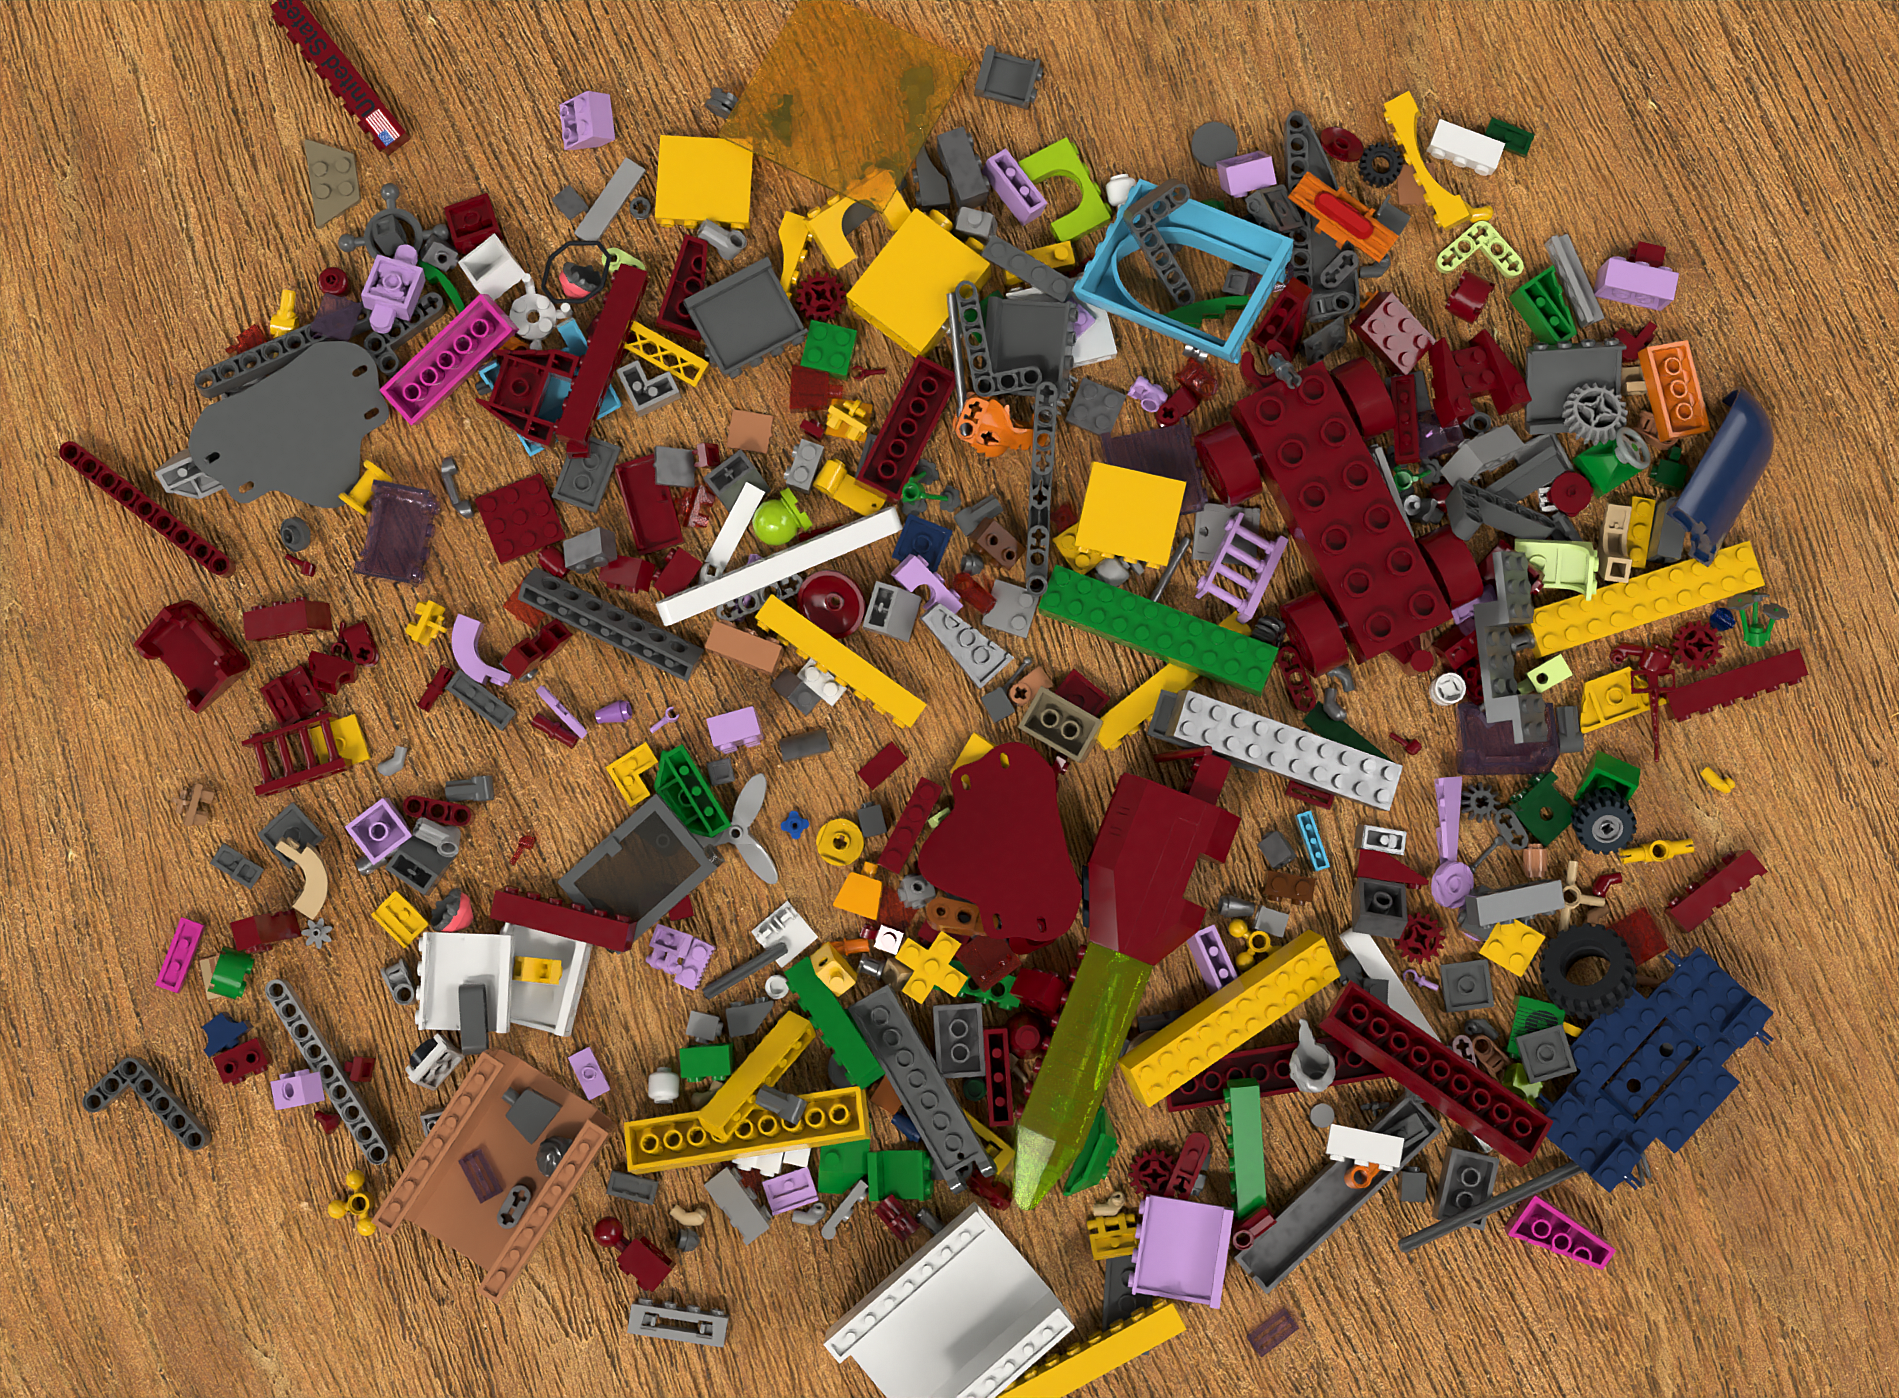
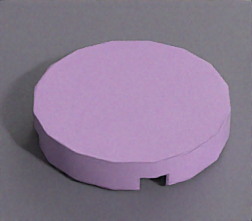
M1452 860L1443 863L1437 868L1432 878L1431 890L1432 896L1438 904L1455 909L1465 903L1464 896L1469 895L1470 888L1472 889L1474 885L1473 874L1470 868L1461 862Z

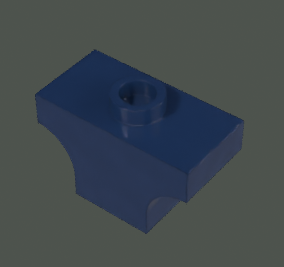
M221 1012L202 1027L208 1036V1044L204 1052L210 1058L217 1056L226 1048L230 1050L240 1043L239 1038L253 1029L254 1026L249 1020L237 1022L228 1012Z

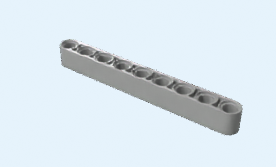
M285 979L269 981L265 987V994L312 1071L314 1073L320 1072L322 1087L367 1160L374 1165L387 1162L393 1154L390 1143L346 1072L343 1071L341 1064L292 985ZM277 983L283 987L281 996H276L274 993V987ZM290 1003L296 1008V1013L293 1017L289 1016L286 1012V1008ZM302 1024H305L309 1029L306 1037L301 1036L299 1033V1027ZM315 1044L321 1048V1054L318 1058L314 1057L311 1052ZM326 1065H330L334 1069V1074L331 1078L324 1074ZM339 1085L346 1088L347 1094L344 1098H340L337 1095ZM351 1106H356L359 1109V1116L356 1119L352 1118L349 1114ZM364 1126L369 1127L372 1131L370 1139H366L362 1135ZM376 1147L383 1148L385 1152L383 1159H378L375 1156L374 1151Z

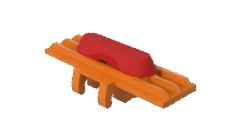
M1308 171L1288 196V199L1319 220L1314 231L1319 235L1325 232L1337 241L1335 246L1340 250L1345 242L1348 241L1380 263L1399 238L1397 234L1372 217L1376 211L1374 208L1369 209L1348 194L1343 186L1336 192Z

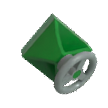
M1622 427L1617 431L1616 438L1613 441L1608 440L1604 445L1598 442L1597 445L1579 454L1572 461L1580 474L1588 480L1594 490V495L1598 499L1647 468L1650 464L1651 456L1642 437L1633 429ZM1624 434H1627L1630 437H1632L1635 440V442L1630 441L1626 436H1624ZM1639 449H1641L1643 454V462H1641L1639 456Z

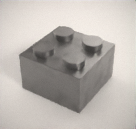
M1359 877L1351 893L1352 932L1400 939L1408 922L1405 884Z

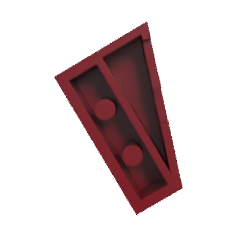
M296 597L292 599L293 602L286 603V601L273 602L272 607L266 608L265 605L253 606L251 611L242 612L246 641L262 642L289 638L288 636L300 633L309 635L311 634L310 631L315 630L333 631L330 603L309 601L307 597Z
M294 909L285 912L279 911L272 916L270 913L255 915L230 923L237 950L246 951V954L265 953L273 950L272 945L302 937Z

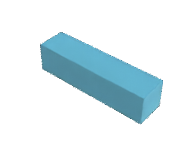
M1311 810L1295 815L1313 871L1316 872L1330 867Z

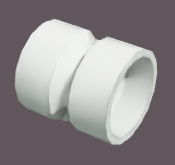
M1455 673L1443 674L1434 679L1429 686L1430 698L1440 706H1448L1458 702L1463 698L1466 691L1464 680Z

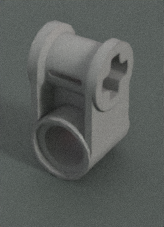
M404 958L399 959V963L380 969L382 977L396 1003L409 1006L417 1002V986ZM405 988L411 991V997L407 1001L401 998V992Z

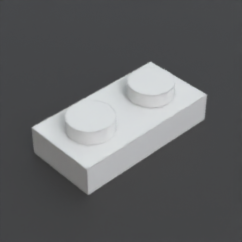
M810 659L796 676L833 707L847 688L835 682L834 677L829 672L824 674L814 666L816 662Z

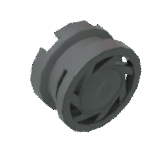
M713 87L710 92L711 97L706 100L704 106L710 112L723 119L734 120L736 116L735 110L740 108L741 101L730 92L725 93L722 92L723 89Z

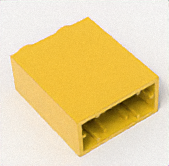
M915 208L846 295L849 309L916 358L917 355H920L926 359L950 329L946 294L955 293L957 285L962 281L972 282L979 293L991 277V263L979 255L984 245L972 237H969L965 243H962L950 234L954 228L952 222L934 209L926 216ZM965 284L960 288L962 298L968 299L973 295V288L970 285ZM957 304L958 318H959V317H960V314H959V309H958V304Z

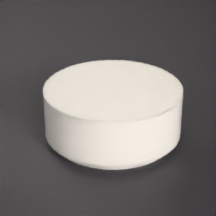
M781 975L771 976L765 984L766 993L773 999L783 998L789 991L785 983L788 980Z

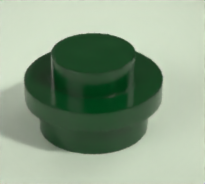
M978 1077L967 1079L963 1085V1093L971 1101L981 1100L987 1091L985 1082Z

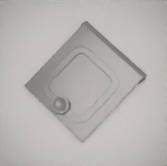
M1197 502L1191 559L1212 562L1225 535L1226 530H1224V526L1230 517L1234 518L1239 512L1244 514L1240 525L1258 535L1261 509L1257 507L1251 509L1235 506L1228 509L1224 505ZM1235 533L1230 544L1256 558L1257 545ZM1225 553L1221 562L1252 568L1228 553Z

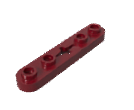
M1193 1131L1186 1137L1162 1196L1174 1198L1175 1188L1173 1185H1178L1181 1182L1182 1176H1184L1183 1187L1186 1190H1181L1176 1199H1189L1210 1147L1209 1138L1204 1132Z

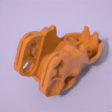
M973 390L966 391L968 399L965 401L959 417H957L955 411L952 418V427L960 439L968 442L969 446L974 447L976 453H985V457H998L1004 454L1008 448L1017 450L1019 446L1021 450H1028L1029 447L1032 450L1034 413L1030 422L1020 421L1015 418L1010 420L1009 405L1005 404L1003 397L998 400L994 395L981 397ZM965 414H967V415L969 416V418H963V417H964ZM963 423H969V435L961 434L959 428ZM988 431L991 433L990 436L985 435L984 438L981 436L982 433L987 434ZM1040 434L1037 437V443L1044 446L1048 434Z

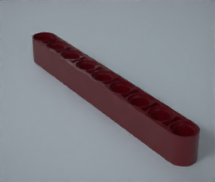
M67 441L61 445L59 455L62 460L209 571L222 578H229L235 573L236 565L230 557L84 447L73 441ZM76 448V457L70 459V452ZM94 462H95V463H96V468H95V470H94L93 472L89 473V472H88V467H89V465H90L91 463H94ZM114 476V484L110 487H107V480L110 477ZM131 490H132V491H133V497H132V499L129 500V501H126V500H125V495H126V493H127L128 491H131ZM151 504V513L144 515V508ZM170 518V526L167 529H163V521ZM188 532L189 540L182 544L181 536ZM207 546L208 553L205 557L201 558L199 551ZM225 560L227 567L224 571L219 572L218 565L221 561Z

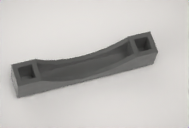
M924 67L904 70V78L900 79L901 93L906 92L907 101H903L904 115H909L910 123L906 124L907 138L912 137L913 146H909L910 160H915L916 168L912 169L913 182L918 183L919 191H915L917 206L921 205L922 212H929L932 209H950L947 179L937 171L930 161L922 138L923 119L929 104L934 98L932 68Z

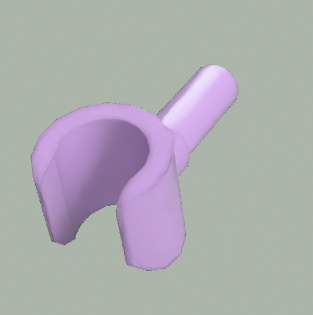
M669 707L665 712V716L649 729L652 734L668 722L674 723L678 720L679 714L675 718L668 716V713L674 707Z

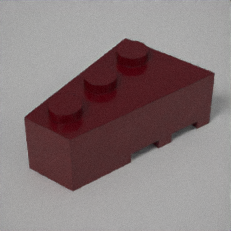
M1292 277L1250 340L1262 348H1265L1269 340H1275L1286 348L1291 361H1293L1298 354L1312 289L1295 277Z

